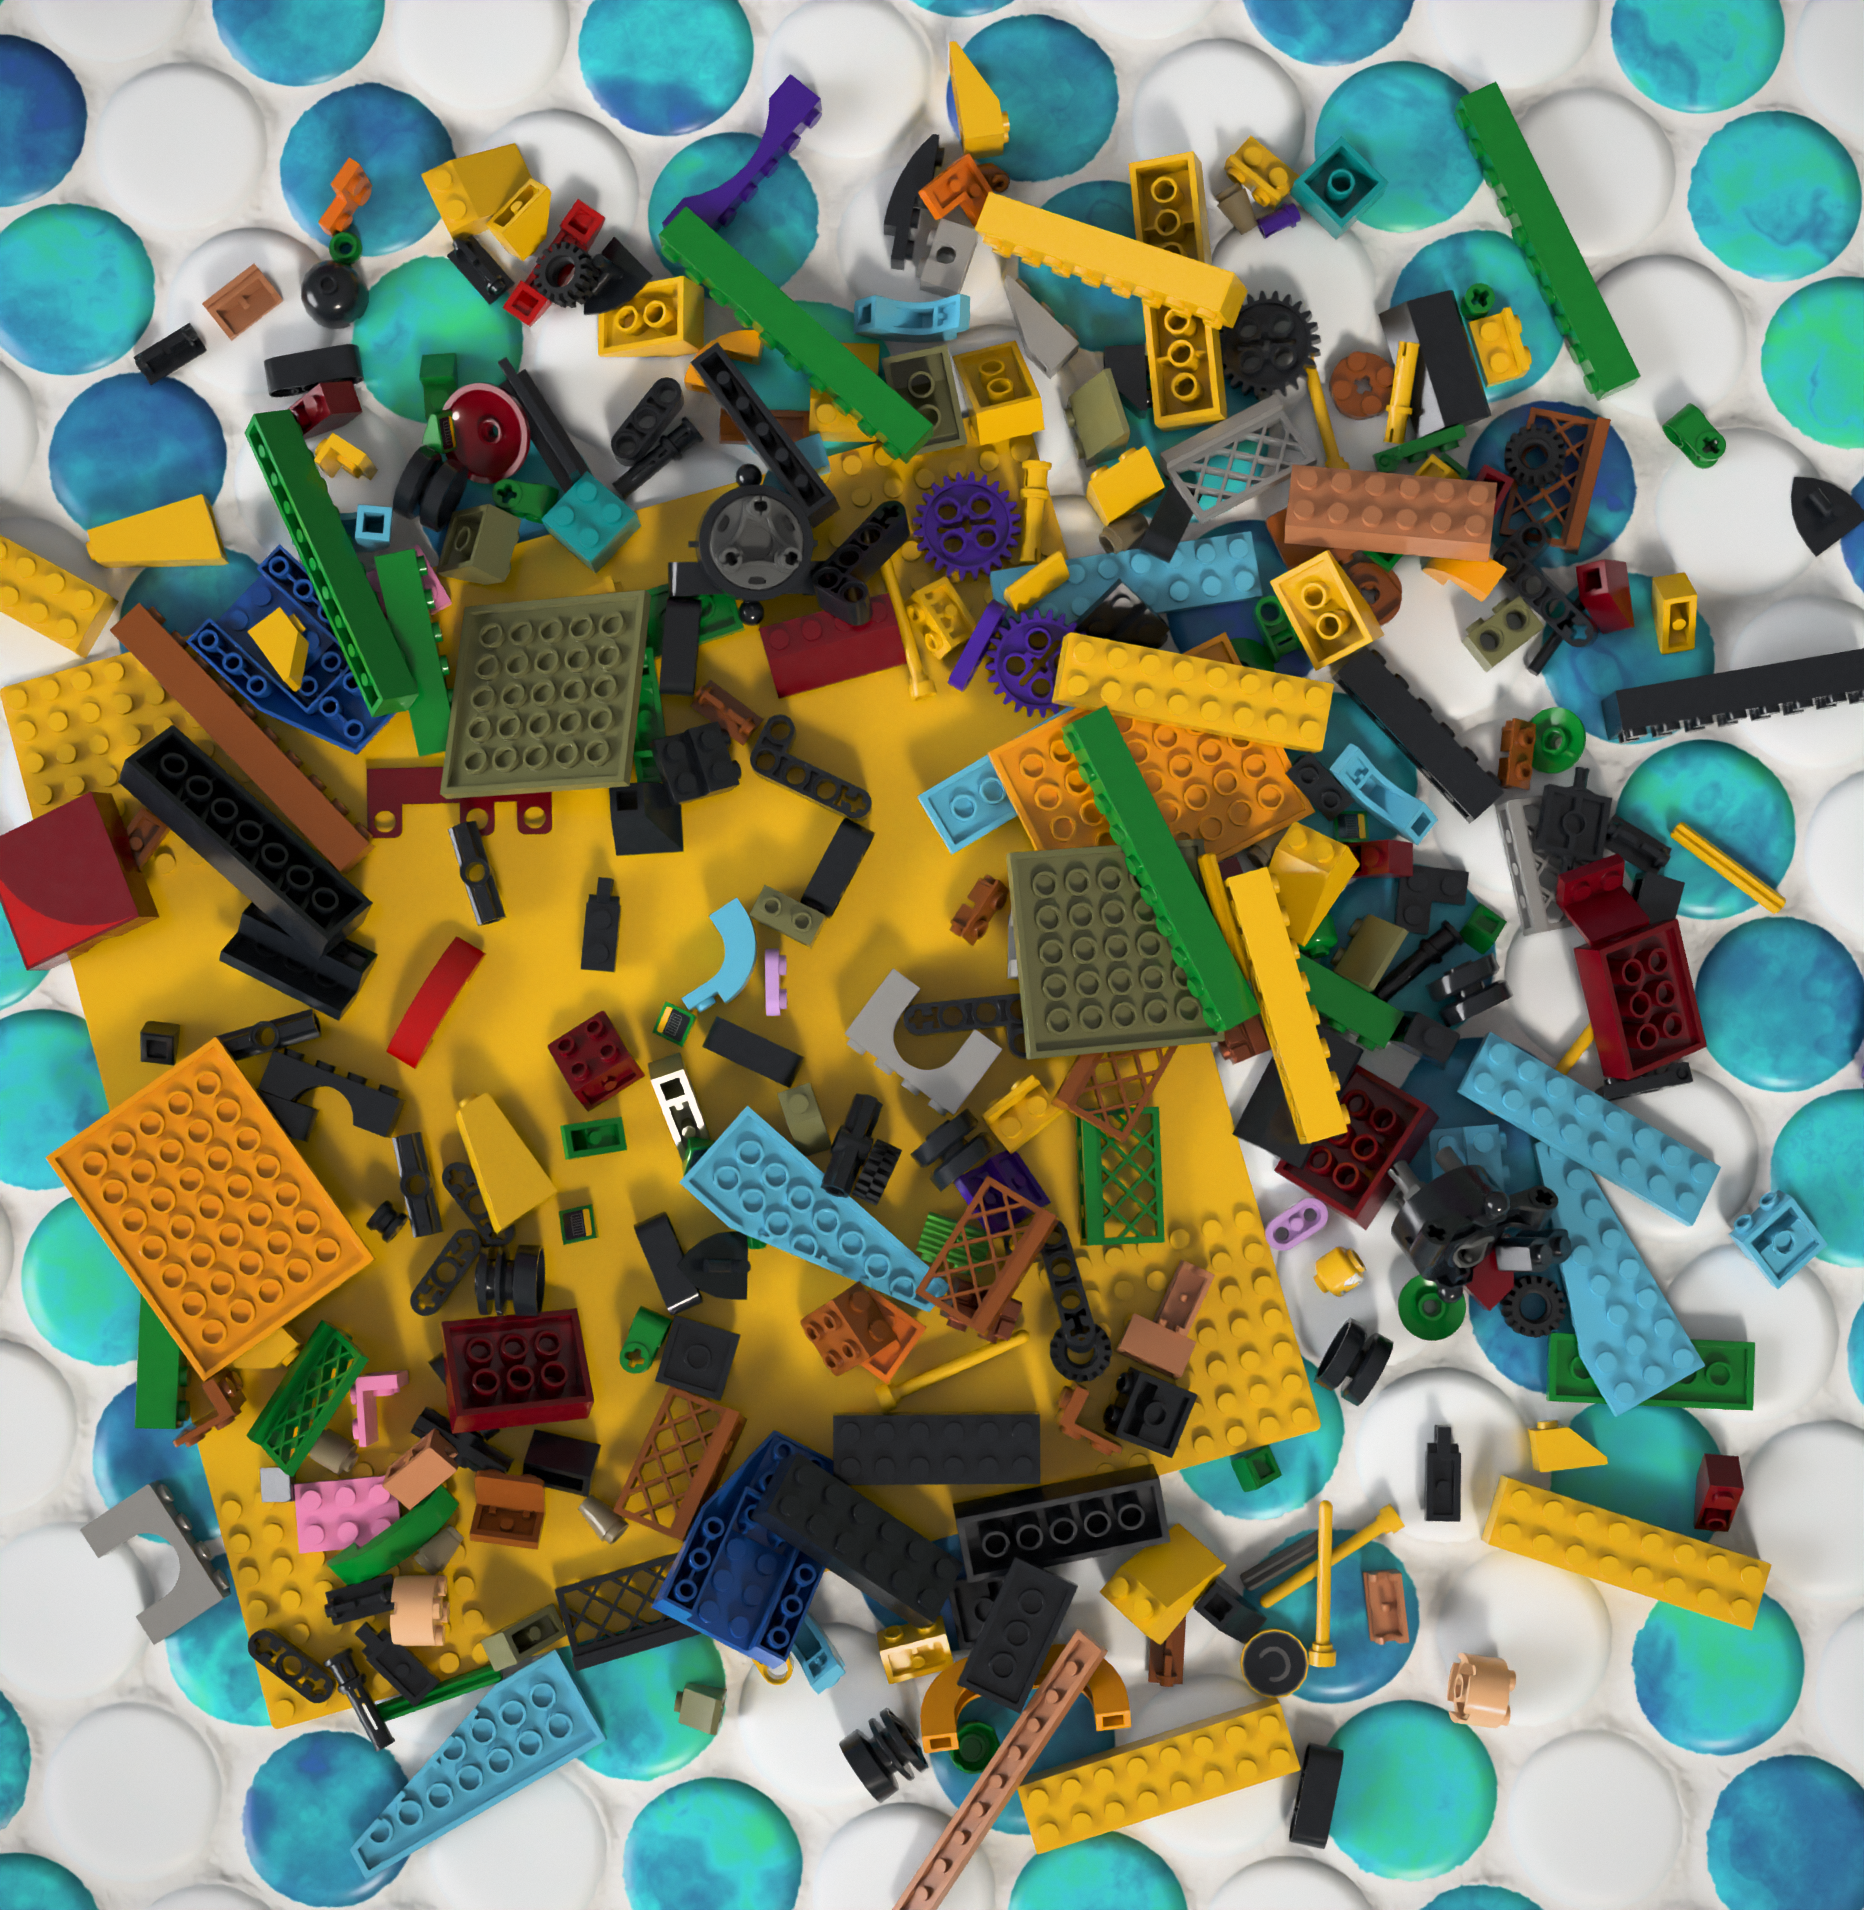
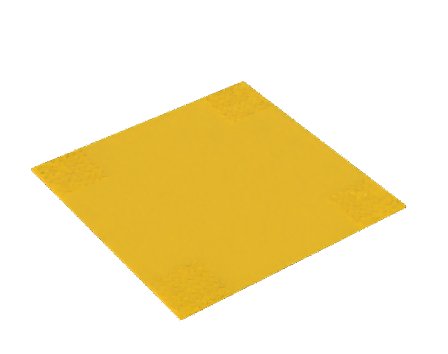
M970 417L963 418V424L968 444L914 455L907 464L900 458L897 460L892 459L882 449V442L827 456L831 472L821 475L820 478L835 496L840 510L814 529L812 528L813 540H818V546L813 547L811 561H826L883 502L894 500L901 502L906 509L910 536L890 558L902 599L905 603L915 591L947 576L946 567H943L938 572L934 571L935 559L925 563L924 557L928 550H917V545L923 539H915L913 532L922 528L913 525V518L923 516L916 511V505H927L922 499V494L927 493L933 496L931 484L935 483L940 488L944 487V476H947L951 483L956 482L957 472H960L963 480H968L970 472H974L975 481L978 482L984 475H987L988 486L999 481L997 491L999 494L1009 490L1010 493L1006 503H1017V507L1010 513L1021 516L1019 522L1012 524V526L1021 528L1020 535L1011 536V538L1018 542V547H1007L1012 554L1011 560L1000 558L1003 565L1001 570L1035 565L1019 562L1024 514V500L1020 496V490L1024 488L1025 476L1022 461L1040 460L1033 434L1021 435L1001 440L997 443L980 446ZM763 474V475H762V481H761L760 485L763 484V481H764V478H765V475H766V474ZM737 482L635 510L634 512L637 514L641 527L596 574L551 534L515 545L510 560L511 570L505 582L483 585L436 574L453 603L432 615L433 622L439 621L443 635V641L438 642L440 655H447L451 674L445 675L448 689L453 688L455 684L465 607L576 596L574 592L604 582V577L611 575L614 583L621 581L625 592L649 590L667 584L668 562H698L695 548H688V541H695L698 524L707 507L721 495L738 488ZM1049 496L1048 500L1044 502L1041 562L1056 551H1060L1063 554L1064 560H1068V554L1051 496ZM977 501L971 506L972 510L977 514H985L990 509L989 505L984 501ZM945 506L939 510L938 514L941 518L950 520L957 515V512L953 507ZM989 520L988 522L982 523V524H980V525H983V524L995 525V524H996V521H995V520ZM962 521V528L965 529V533H970L972 526L969 524V521ZM939 528L937 532L945 533L952 529ZM983 533L978 536L977 542L983 547H990L995 543V538L989 533ZM949 539L944 543V548L949 552L955 553L962 548V543L957 539ZM993 565L990 566L991 571L999 570ZM434 566V567H432V568H433L434 572L436 573L437 566ZM879 569L865 583L870 597L887 593ZM981 570L978 571L977 581L973 580L971 573H966L964 580L960 581L959 572L954 571L948 580L976 624H978L986 607L993 599L990 579ZM782 594L773 599L759 601L764 607L765 613L763 620L758 625L748 626L743 623L744 631L699 645L695 693L702 685L705 686L709 680H712L760 716L763 721L744 746L730 737L731 744L728 751L731 760H736L741 767L740 784L729 792L681 804L684 852L616 856L609 788L552 792V829L547 834L525 835L520 833L517 828V802H494V832L488 836L481 837L490 865L494 869L495 882L507 918L492 924L478 926L465 883L460 877V867L448 829L460 824V803L402 804L401 835L397 838L371 837L369 841L375 848L345 875L325 857L131 652L9 685L1 689L0 696L33 819L90 791L112 793L125 829L141 807L152 813L126 790L118 780L125 759L171 725H174L373 902L363 924L346 937L378 954L354 1003L339 1021L315 1009L322 1028V1037L285 1048L305 1054L303 1061L315 1065L316 1061L320 1060L336 1066L334 1073L347 1077L348 1072L368 1079L366 1085L378 1089L379 1085L383 1084L399 1090L397 1097L406 1100L391 1138H385L354 1126L353 1113L348 1100L334 1088L319 1087L312 1089L297 1101L298 1103L319 1109L309 1141L304 1142L291 1138V1140L376 1260L296 1316L287 1325L305 1342L298 1349L301 1352L322 1319L348 1332L353 1337L351 1341L369 1358L359 1376L372 1372L408 1370L409 1384L400 1387V1392L394 1393V1395L376 1396L379 1439L367 1447H359V1439H354L352 1424L353 1419L357 1418V1404L352 1405L349 1390L324 1430L329 1428L357 1445L356 1453L359 1454L355 1465L349 1472L344 1470L338 1475L311 1459V1454L308 1453L295 1473L296 1483L386 1475L387 1468L421 1440L412 1434L411 1430L425 1407L428 1406L450 1420L446 1386L428 1363L440 1352L443 1353L441 1322L515 1314L513 1300L508 1301L504 1315L496 1314L495 1301L491 1315L479 1314L477 1296L475 1294V1270L479 1255L437 1313L422 1316L417 1314L410 1304L412 1292L452 1236L462 1229H472L480 1234L442 1182L443 1171L451 1163H466L472 1168L455 1115L461 1108L458 1104L474 1092L477 1096L486 1091L489 1093L558 1190L551 1199L514 1223L516 1235L507 1246L510 1260H514L518 1245H543L545 1253V1290L542 1312L577 1308L594 1403L587 1419L499 1428L501 1431L490 1440L486 1441L484 1438L485 1442L515 1459L507 1474L519 1476L523 1474L524 1459L534 1429L601 1444L589 1496L592 1494L610 1507H615L669 1389V1385L656 1382L655 1379L671 1327L649 1370L644 1373L633 1374L624 1370L620 1364V1352L640 1306L672 1319V1324L675 1315H679L741 1334L721 1401L686 1391L722 1407L738 1411L748 1419L716 1490L727 1481L774 1430L833 1460L834 1413L884 1412L874 1388L885 1382L860 1364L840 1376H835L824 1364L823 1358L812 1341L806 1337L800 1323L802 1318L857 1283L854 1280L767 1244L766 1248L763 1249L748 1248V1261L751 1264V1269L748 1272L747 1300L716 1298L700 1291L703 1303L673 1316L670 1315L635 1233L634 1224L666 1212L684 1255L689 1249L707 1237L716 1233L736 1230L729 1228L679 1183L684 1177L683 1163L653 1088L648 1063L680 1052L711 1140L715 1141L748 1105L796 1148L777 1093L810 1082L832 1144L840 1126L845 1122L856 1093L868 1094L877 1098L883 1106L871 1136L874 1140L870 1152L877 1139L901 1149L902 1152L877 1206L852 1195L866 1161L859 1168L849 1196L916 1256L921 1258L922 1252L916 1251L929 1211L959 1221L966 1211L968 1204L953 1182L940 1192L930 1180L931 1173L943 1163L940 1158L927 1168H920L910 1154L926 1142L925 1138L946 1120H953L968 1108L978 1120L977 1127L964 1138L969 1142L979 1133L987 1132L996 1142L997 1146L963 1174L984 1165L989 1158L1007 1150L981 1118L985 1113L984 1110L987 1105L997 1098H1004L1011 1092V1087L1015 1082L1023 1077L1028 1078L1032 1074L1038 1078L1041 1085L1054 1098L1078 1055L1029 1060L1018 1059L1009 1051L1006 1027L977 1030L1002 1048V1051L954 1116L949 1112L942 1116L928 1105L931 1099L920 1091L918 1096L903 1087L901 1083L904 1078L894 1071L889 1076L876 1067L874 1062L877 1058L866 1051L862 1056L849 1047L846 1043L850 1038L844 1033L893 968L920 988V992L909 1007L921 1003L1020 993L1019 979H1008L1010 891L1007 894L1005 905L1001 910L995 912L988 923L987 932L981 939L976 941L974 946H971L965 939L958 937L949 930L952 926L950 921L963 903L972 909L976 905L967 896L979 878L983 879L988 874L994 879L1000 880L1009 889L1006 854L1035 851L1019 817H1014L951 855L917 796L986 756L987 752L1015 739L1055 714L1051 708H1047L1045 718H1042L1039 709H1034L1031 717H1028L1027 707L1022 706L1017 713L1014 712L1016 705L1014 700L1004 705L1003 701L1007 694L1005 692L994 694V690L999 685V682H988V678L995 673V670L986 669L985 665L990 661H994L995 658L985 654L964 692L948 684L949 677L968 642L951 650L945 657L939 660L926 646L923 635L916 624L910 619L909 623L924 674L934 681L937 695L922 701H911L908 687L910 686L909 680L912 677L907 663L779 699L759 628L824 610L819 607L816 596H804L803 594ZM735 600L737 608L739 609L743 601ZM999 630L997 631V633H996V635H995V636H997V637H1000V636H999ZM1045 633L1029 636L1030 642L1036 647H1042L1048 643V637ZM192 635L184 636V638L188 640ZM1056 640L1042 658L1033 657L1035 660L1033 668L1019 681L1020 685H1025L1039 667L1047 668L1045 665L1047 658L1060 646V640ZM991 642L988 649H997V646ZM190 645L185 648L193 657L199 654ZM1058 654L1054 659L1057 667L1059 664L1060 654ZM1013 656L1007 660L1008 667L1014 672H1020L1026 667L1025 661L1019 656ZM662 658L655 660L659 686ZM214 667L208 672L216 681L223 678L233 688L235 693L231 697L239 705L244 701L256 712L258 717L254 721L262 729L267 725L278 735L281 740L277 745L285 753L290 749L301 759L304 764L300 769L308 777L313 773L327 787L323 793L331 801L336 797L350 811L346 817L354 825L360 822L368 829L367 769L444 767L445 752L425 757L419 756L409 710L398 712L355 755L259 711ZM1043 678L1036 679L1032 683L1033 689L1039 694H1045L1051 689L1050 683ZM695 693L694 697L661 694L666 737L683 733L689 728L712 723L690 707L696 698ZM1059 705V712L1065 709L1066 707L1064 705ZM774 715H786L792 720L796 729V739L789 754L865 790L871 797L872 811L867 819L856 823L875 832V835L835 912L830 919H826L812 948L750 917L757 938V959L754 971L747 985L728 1004L718 994L714 997L716 1003L700 1013L697 1008L691 1012L681 998L713 978L722 967L725 958L723 938L709 915L735 898L739 899L749 915L764 885L800 902L820 861L844 817L760 778L753 771L750 764V756L766 722ZM778 724L772 729L771 735L778 740L784 739L789 735L790 728L784 724ZM763 754L757 760V766L763 770H768L775 764V758L770 754ZM634 756L630 783H637ZM799 768L792 769L787 775V780L791 784H800L805 779L806 773ZM828 782L823 783L818 787L817 794L821 798L829 799L834 796L836 787ZM842 790L841 800L837 806L840 807L843 800L851 805V812L856 813L858 809H865L862 798L858 797L855 802L845 797L847 790ZM531 807L524 814L525 824L530 828L541 827L546 819L544 811L538 807ZM476 808L468 813L466 821H477L480 830L487 825L488 816L484 810ZM389 811L379 812L374 819L375 827L381 832L391 831L396 824L395 816ZM172 830L169 831L141 870L160 917L122 936L101 941L88 952L70 960L110 1111L212 1040L215 1036L250 1027L260 1021H271L312 1009V1007L219 961L221 950L238 932L242 913L252 901ZM483 865L474 866L469 873L471 881L479 882L485 876V868ZM598 877L612 878L614 880L612 896H619L620 905L622 906L615 973L581 970L586 904L589 894L597 895ZM457 936L483 951L486 955L470 981L465 983L434 1034L433 1042L417 1068L414 1069L387 1053L386 1050L418 991L443 953ZM779 948L780 955H786L787 975H780L781 989H787V1009H781L780 1016H766L765 949ZM665 1001L698 1017L683 1047L652 1033ZM1021 1001L1013 1002L1010 1006L1011 1014L1017 1019H1023ZM989 1004L979 1006L976 1011L977 1017L982 1022H991L996 1017L994 1007ZM938 1008L931 1009L933 1016L923 1017L921 1011H916L914 1018L909 1019V1023H914L916 1029H922L924 1022L934 1021L933 1028H940L937 1020ZM948 1008L943 1013V1020L950 1026L958 1025L962 1020V1013L957 1008ZM600 1011H605L627 1050L639 1064L645 1076L588 1112L572 1093L548 1049V1044ZM904 1012L895 1027L894 1044L898 1054L906 1063L918 1069L932 1070L949 1063L973 1031L915 1036L905 1028ZM716 1016L803 1056L805 1059L791 1088L702 1047ZM147 1021L180 1025L175 1065L141 1062L140 1031ZM270 1027L265 1029L261 1035L262 1042L266 1046L271 1045L275 1039V1033ZM1020 1034L1014 1039L1015 1048L1022 1053H1026L1024 1034ZM1210 1043L1178 1046L1145 1107H1159L1165 1242L1080 1245L1076 1126L1073 1113L1063 1109V1113L1016 1150L1051 1201L1043 1209L1056 1215L1058 1220L1067 1229L1093 1321L1106 1332L1111 1342L1112 1356L1110 1357V1364L1106 1367L1104 1373L1092 1381L1076 1382L1086 1387L1090 1392L1076 1421L1119 1442L1123 1447L1121 1454L1113 1451L1111 1456H1108L1094 1449L1090 1445L1091 1439L1082 1435L1079 1441L1066 1435L1059 1429L1061 1424L1058 1423L1055 1416L1060 1407H1058L1056 1401L1065 1385L1070 1387L1073 1380H1069L1061 1375L1054 1367L1050 1358V1343L1056 1330L1061 1328L1043 1261L1032 1264L1012 1298L1022 1302V1308L1015 1321L1012 1333L1026 1330L1029 1333V1340L905 1396L901 1398V1403L896 1404V1409L889 1411H1039L1040 1484L848 1485L849 1487L929 1541H934L958 1534L952 1505L954 1503L1148 1464H1154L1157 1474L1160 1476L1310 1433L1320 1428V1418L1271 1250L1265 1239L1264 1226L1238 1138L1232 1135L1235 1127ZM1168 1047L1161 1049L1163 1056L1165 1055ZM282 1048L278 1052L284 1053L285 1048ZM1131 1050L1115 1051L1114 1055L1131 1052ZM1156 1051L1139 1054L1144 1073L1157 1069L1159 1062ZM273 1052L236 1061L256 1089L259 1088ZM1105 1052L1101 1059L1109 1057L1108 1053ZM1133 1056L1116 1060L1121 1079L1138 1075ZM1110 1062L1097 1065L1095 1074L1098 1084L1115 1080ZM1152 1076L1145 1077L1147 1085L1150 1082ZM1091 1078L1089 1079L1086 1087L1093 1086ZM1139 1079L1123 1083L1128 1102L1141 1098L1143 1090ZM1117 1085L1100 1089L1105 1107L1122 1103ZM1094 1091L1081 1094L1075 1104L1082 1109L1099 1108ZM1140 1114L1133 1127L1142 1137L1151 1129L1150 1114ZM1107 1115L1110 1125L1119 1129L1121 1124L1112 1115ZM1120 1115L1125 1121L1127 1120L1126 1115ZM622 1117L627 1150L581 1159H565L560 1126ZM422 1132L431 1175L435 1179V1194L443 1232L413 1238L410 1220L408 1219L400 1232L389 1243H386L382 1240V1236L377 1230L371 1231L366 1227V1224L374 1212L386 1200L393 1204L394 1209L398 1213L404 1212L408 1215L405 1197L400 1190L401 1179L392 1138ZM1103 1132L1108 1138L1111 1137L1107 1133ZM1131 1133L1124 1143L1117 1139L1114 1141L1126 1155L1139 1142ZM1150 1136V1137L1148 1138L1147 1142L1152 1146L1151 1136ZM1101 1138L1102 1147L1106 1142ZM1142 1145L1131 1159L1145 1171L1152 1163V1153ZM1110 1146L1101 1155L1102 1165L1110 1172L1123 1160ZM831 1149L807 1156L806 1158L825 1174L832 1156L830 1153ZM1128 1163L1115 1175L1128 1189L1140 1176ZM455 1169L452 1171L454 1176L451 1180L452 1185L460 1184L465 1189V1192L460 1193L462 1199H464L468 1192L478 1189L475 1183L472 1187H468L464 1182L463 1178L467 1175L465 1171L458 1172ZM1153 1170L1148 1174V1176H1150L1152 1179ZM1102 1172V1182H1103V1181L1106 1179L1107 1176ZM417 1175L411 1179V1191L417 1195L424 1191L425 1180L421 1176ZM1145 1179L1132 1192L1145 1205L1154 1196L1153 1187ZM1112 1180L1103 1188V1198L1111 1206L1124 1194ZM480 1194L475 1195L470 1200L471 1211L478 1215L486 1212V1207ZM1128 1196L1116 1211L1130 1223L1142 1209ZM592 1204L599 1237L563 1245L559 1211ZM1153 1204V1205L1151 1206V1208H1150V1210H1151L1153 1213H1154V1204ZM1103 1205L1105 1215L1109 1210ZM1145 1213L1134 1225V1228L1143 1236H1155V1221ZM1035 1214L1014 1227L1018 1228L1029 1225ZM1113 1214L1104 1223L1105 1238L1117 1237L1126 1227ZM489 1217L480 1220V1223L483 1225V1227L486 1222H490L491 1224ZM978 1219L969 1220L967 1223L984 1230ZM505 1230L498 1235L495 1231L491 1234L494 1239L500 1237L505 1240L506 1238ZM1131 1231L1125 1235V1237H1136ZM1052 1232L1046 1243L1056 1244L1062 1237L1059 1233ZM480 1234V1236L482 1237V1240H483V1244H489V1243H487V1241L483 1238V1236ZM473 1237L460 1238L458 1242L462 1245L461 1249L457 1254H453L450 1250L448 1256L457 1259L464 1266L466 1261L459 1258L466 1250H474L475 1247L471 1244ZM1005 1237L993 1239L997 1258L1006 1256L1004 1249ZM1014 1243L1012 1244V1246H1011V1248H1010L1012 1251H1013L1014 1248H1015ZM494 1246V1248H495V1255H496V1257H497V1252H498V1248H499V1247H495V1246ZM990 1247L985 1261L993 1259ZM922 1260L929 1267H931V1265L933 1264L931 1262ZM1183 1260L1215 1276L1187 1335V1338L1196 1342L1182 1376L1174 1380L1114 1351L1128 1321L1134 1313L1153 1322L1179 1262ZM948 1261L949 1269H953L954 1263ZM1006 1261L998 1263L1000 1271L1003 1268ZM449 1262L442 1263L437 1271L439 1279L443 1282L452 1281L456 1276L454 1265ZM944 1263L941 1265L938 1272L945 1271ZM994 1264L984 1266L981 1272L975 1271L978 1285L982 1287L993 1284L997 1277ZM1058 1264L1052 1271L1055 1275L1061 1277L1068 1275L1071 1268L1067 1264ZM960 1272L951 1274V1278L955 1276L973 1283L972 1276ZM947 1276L941 1277L948 1283ZM431 1278L428 1284L434 1287L428 1294L424 1295L421 1293L419 1295V1298L422 1300L420 1306L423 1309L426 1306L434 1307L435 1303L431 1299L437 1290H440L442 1294L446 1291L445 1288L437 1286ZM863 1285L866 1291L869 1292L871 1288ZM875 1290L927 1327L887 1385L892 1383L895 1386L992 1343L977 1337L978 1332L969 1326L966 1332L947 1326L948 1319L939 1315L940 1308L934 1306L930 1312H926ZM1073 1295L1067 1296L1062 1300V1305L1068 1309H1074L1080 1304V1299ZM1078 1337L1079 1341L1085 1340L1084 1337ZM1094 1347L1090 1351L1080 1354L1067 1348L1068 1357L1076 1364H1085L1093 1357ZM638 1349L636 1353H629L628 1358L633 1360L632 1367H635L636 1364L644 1363L645 1359L640 1356L642 1350ZM187 1359V1366L191 1367L192 1376L190 1386L186 1387L185 1399L190 1403V1417L193 1423L216 1409L201 1386L204 1381ZM354 1359L348 1361L347 1370ZM292 1364L287 1368L284 1365L277 1368H228L230 1371L234 1370L243 1383L241 1390L247 1400L240 1407L242 1412L235 1417L236 1420L220 1430H217L215 1426L211 1427L212 1430L206 1433V1437L197 1444L248 1638L250 1639L260 1629H274L331 1673L330 1667H325L323 1662L351 1647L353 1650L351 1655L358 1669L367 1676V1682L364 1684L373 1701L399 1695L400 1693L366 1661L367 1657L362 1653L366 1645L354 1634L366 1621L379 1633L383 1628L391 1633L390 1614H394V1609L333 1626L332 1618H327L324 1605L328 1604L325 1592L346 1587L347 1585L328 1567L327 1562L344 1549L299 1553L295 1501L262 1503L260 1468L276 1467L278 1465L260 1445L252 1442L246 1435ZM1129 1367L1197 1394L1172 1458L1116 1437L1104 1430L1106 1426L1103 1422L1104 1412L1110 1404H1115L1119 1394L1116 1390L1117 1380L1123 1372H1128ZM336 1368L332 1370L331 1378L335 1377ZM333 1389L329 1391L328 1399L333 1393ZM676 1396L670 1408L673 1420L691 1412L687 1400ZM317 1397L313 1399L312 1408L316 1406ZM694 1404L695 1410L702 1408L701 1406ZM709 1411L698 1416L703 1432L716 1427L721 1414ZM666 1416V1419H665L664 1423L669 1422L668 1419H667V1416ZM314 1418L310 1420L309 1428L313 1424ZM693 1419L676 1425L681 1442L698 1435ZM298 1426L294 1428L293 1437L297 1436ZM671 1428L658 1434L656 1443L659 1451L676 1444ZM711 1436L706 1438L707 1443H709ZM701 1440L684 1447L689 1464L700 1460L705 1451ZM295 1448L291 1449L290 1458L293 1455ZM653 1448L649 1455L654 1454ZM679 1450L661 1457L667 1473L684 1466ZM657 1460L645 1464L641 1472L645 1483L662 1476ZM458 1466V1470L442 1484L458 1500L459 1505L435 1534L437 1535L450 1524L464 1537L444 1571H439L436 1574L447 1576L446 1596H443V1601H449L450 1618L449 1622H442V1625H445V1643L443 1646L406 1647L440 1679V1682L490 1665L491 1662L482 1646L481 1640L505 1626L552 1603L564 1625L555 1588L678 1552L683 1543L627 1518L624 1520L629 1524V1527L615 1543L610 1545L606 1540L602 1542L578 1510L587 1497L545 1487L546 1515L538 1550L470 1541L469 1533L476 1507V1472L468 1467L464 1469ZM697 1468L692 1469L693 1475L695 1474ZM687 1472L669 1479L675 1496L687 1491L690 1485ZM638 1480L635 1487L640 1485ZM665 1482L647 1489L653 1505L670 1498ZM642 1491L630 1496L625 1510L636 1513L648 1508ZM682 1500L677 1502L679 1507L682 1503ZM401 1503L402 1517L414 1508L409 1510ZM672 1504L655 1511L659 1524L668 1528L671 1527L676 1516ZM650 1514L643 1516L652 1521ZM417 1550L398 1565L371 1579L392 1574L393 1580L396 1576L431 1574L414 1559L419 1553ZM674 1561L667 1563L661 1575L667 1577ZM662 1565L650 1569L659 1572ZM643 1570L635 1572L629 1585L647 1594L655 1577ZM629 1575L619 1577L618 1579L626 1582ZM610 1580L601 1583L596 1595L614 1604L622 1587ZM658 1580L650 1597L656 1598L663 1581ZM596 1584L585 1587V1589L593 1592ZM626 1589L617 1606L635 1616L643 1598ZM578 1590L565 1593L568 1607L581 1614L589 1596ZM593 1599L584 1616L602 1625L610 1608ZM647 1601L638 1618L649 1623L660 1620L663 1613L651 1608L652 1603ZM614 1611L605 1628L612 1632L628 1629L632 1620ZM570 1615L574 1626L578 1618ZM581 1621L575 1631L578 1643L594 1639L599 1630ZM568 1636L562 1637L531 1656L552 1651L555 1648L559 1649L569 1646ZM269 1637L263 1640L258 1638L257 1640L261 1644L258 1649L260 1652L263 1653L266 1650H270L276 1655L271 1659L273 1663H276L277 1658L286 1651L283 1647L278 1652L273 1650L269 1646L271 1642ZM287 1656L283 1661V1668L286 1673L296 1675L301 1670V1662L295 1656ZM255 1660L271 1725L275 1729H281L353 1708L347 1695H342L338 1692L337 1687L339 1684L337 1680L336 1690L328 1700L322 1703H313ZM340 1663L347 1677H349L350 1675L348 1674L344 1664ZM310 1667L307 1673L298 1680L301 1684L306 1679L314 1683L313 1692L316 1694L321 1691L327 1692L324 1688L326 1681L323 1678L314 1681L308 1676L313 1672ZM357 1688L354 1689V1691L356 1692L357 1696L360 1698L361 1696H360V1694H359Z

